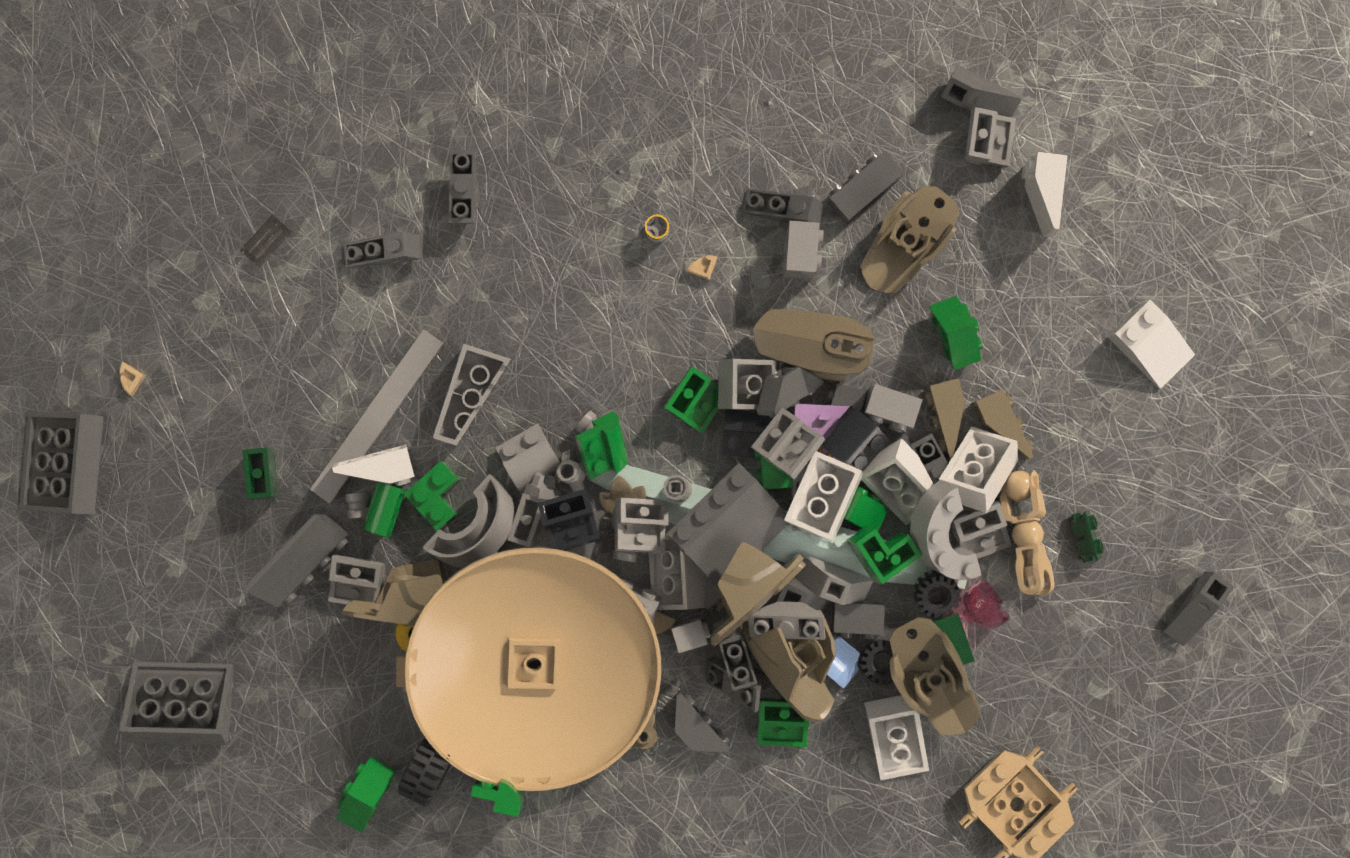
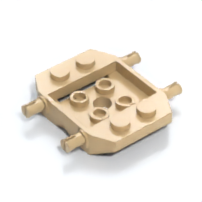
M1037 745L1027 755H1020L1002 749L963 787L969 812L958 822L966 829L975 819L979 818L1003 843V849L993 858H1008L1013 854L1021 858H1040L1074 825L1068 799L1079 789L1070 782L1060 792L1059 790L1056 791L1032 766L1044 754ZM1019 797L1023 801L1021 809L1012 810L1010 807L1012 799ZM1050 803L1052 807L1016 840L1015 837Z

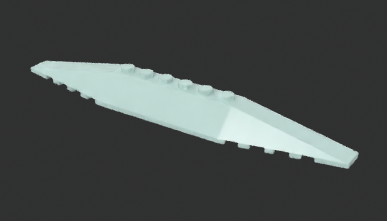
M626 465L617 474L611 469L590 480L609 491L612 482L617 476L623 477L632 489L644 486L647 500L668 501V522L674 525L712 490L692 484L691 496L682 502L675 501L664 493V482L669 477ZM789 523L761 551L770 558L785 563L796 554H800L802 557L807 555L869 577L846 541L857 531L843 527L839 528L832 544L805 531H792V524ZM918 558L887 582L919 584L917 579L919 577L923 579L925 572H928L929 575L932 574L931 570L933 569L924 565ZM954 579L960 589H965L967 580Z

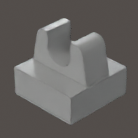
M536 473L532 483L525 485L524 493L537 499L549 500L559 497L560 491L555 489L556 478L554 476L547 475L543 482L544 475Z

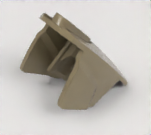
M924 186L914 194L905 191L884 217L882 227L860 265L862 275L870 289L882 293L895 294L928 261L933 260L943 250L957 230L954 225L960 213L956 201L936 186ZM940 200L943 203V207L936 208L934 202ZM927 218L928 226L921 227L919 221Z
M769 309L753 328L755 343L760 354L778 360L790 367H800L822 379V381L834 384H843L846 375L862 373L870 365L875 344L871 329L858 323V320L819 312ZM838 340L842 346L833 349L831 347L832 343ZM859 345L864 346L862 353H856V348Z
M742 542L717 584L719 589L714 585L729 618L713 631L711 644L715 647L759 610L772 595L775 596L805 567L804 558L800 554H796L786 564L781 566L760 550Z
M433 559L390 569L376 602L353 600L344 607L342 615L414 626L426 603L443 585L438 561Z
M825 617V640L785 639L780 628H775L755 638H750L749 620L747 619L743 623L742 633L752 655L763 672L802 718L821 722L827 716L834 703V699L824 684V680L836 657L835 642Z
M918 617L896 628L890 638L893 657L890 660V671L893 682L907 705L916 710L919 715L926 716L941 735H957L967 732L977 722L981 711L963 663L952 642L931 619ZM915 629L917 631L916 638L909 636L907 631ZM921 651H927L929 653L928 658L923 659L920 657L919 653Z

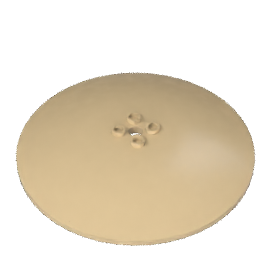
M520 548L503 551L473 562L454 574L432 595L421 611L410 636L405 662V684L408 701L421 732L432 747L452 766L466 775L479 781L494 783L496 787H499L500 780L504 779L512 783L520 791H544L563 788L593 777L612 765L635 743L643 732L656 705L661 681V655L654 626L646 609L629 586L604 566L586 557L549 548ZM531 658H537L541 661V665L535 669L528 667L526 663Z

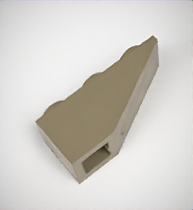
M959 378L931 385L926 388L927 392L924 393L926 404L928 407H932L934 416H931L932 426L934 430L939 432L940 440L937 441L938 446L946 458L954 456L965 404Z
M1000 390L972 403L983 427L991 433L1016 440L1018 454L1025 460L1034 457L1032 454L1034 451L1033 445L1029 438L1025 439L1022 432V429H1024L1023 423L1018 415L1015 416L1011 408L1014 404L1008 393L1005 394L1004 390Z

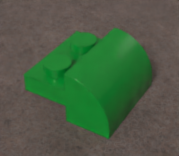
M690 366L664 405V408L703 434L719 410L718 385L702 372Z
M614 411L592 421L593 428L575 436L585 475L590 480L611 469L617 474L628 463V454L619 417Z
M377 481L362 529L380 536L391 537L405 489Z
M760 698L757 745L807 747L809 720L802 718L786 699Z
M504 779L500 780L499 787L494 786V783L479 780L475 782L471 791L472 797L495 801L493 812L515 817L519 816L524 804L523 791L517 790L512 783Z

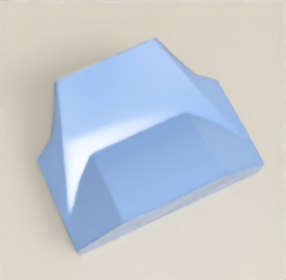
M838 636L833 638L836 657L827 675L844 689L859 670L857 663L860 653Z

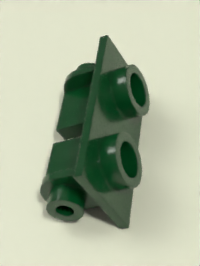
M1090 510L1084 512V517L1081 516V513L1072 514L1070 523L1074 537L1084 536V540L1076 541L1079 558H1082L1083 563L1093 561L1092 556H1095L1096 561L1102 558L1101 554L1104 553L1102 540L1097 539L1095 530L1098 529L1095 515H1091Z

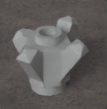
M571 450L562 453V461L557 468V473L554 475L556 478L555 486L565 482L571 486L574 492L583 490L582 482L585 478L583 464L575 462Z

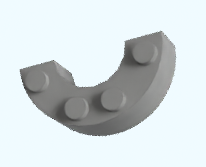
M491 474L473 491L477 498L478 509L472 523L463 531L455 534L445 533L439 529L422 547L445 564L461 568L467 567L473 562L489 555H493L500 549L508 538L513 524L514 505L508 489Z
M940 480L923 494L915 507L910 526L911 539L922 554L919 560L927 567L956 580L976 578L981 576L976 553L961 546L951 547L949 543L950 525L955 516L963 510L958 487Z

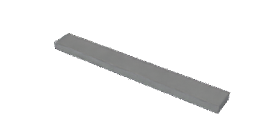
M423 329L310 488L311 491L332 504L351 477L349 475L333 473V465L364 456L368 453L444 346L443 342Z

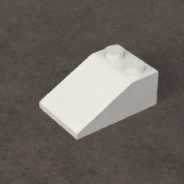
M1037 152L1023 166L1022 179H1025V189L1043 237L1051 236L1060 226L1067 155Z
M1151 300L1142 303L1108 336L1159 389L1195 355L1169 318Z
M903 439L884 447L863 471L861 478L905 525L911 523L915 507L920 498L934 485L918 455Z
M406 444L338 462L332 467L333 473L385 483L395 482L396 486L411 482L410 478L414 477Z
M902 695L865 702L880 780L929 771L920 716L916 710L907 705Z

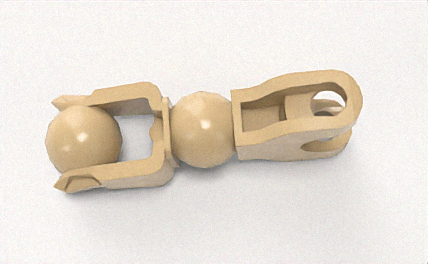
M1035 470L1031 474L1025 471H1014L1010 473L1001 488L1000 500L1005 520L1015 525L1012 538L1019 547L1015 548L1018 586L1023 593L1028 595H1047L1054 589V577L1045 545H1040L1043 541L1044 531L1038 521L1045 516L1046 509L1042 491L1039 489V475ZM1031 497L1032 512L1029 514L1023 512L1020 516H1016L1012 500L1025 501ZM1044 578H1045L1046 581H1047V585H1046L1045 588H1044Z

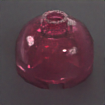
M981 578L968 588L963 599L966 609L963 611V614L970 624L975 622L981 628L995 629L1010 620L1007 609L1005 611L1001 609V604L1003 603L1001 598L987 581L984 583V579Z

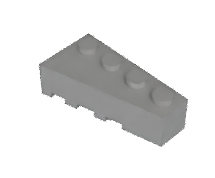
M463 344L433 439L454 446L458 445L511 359Z

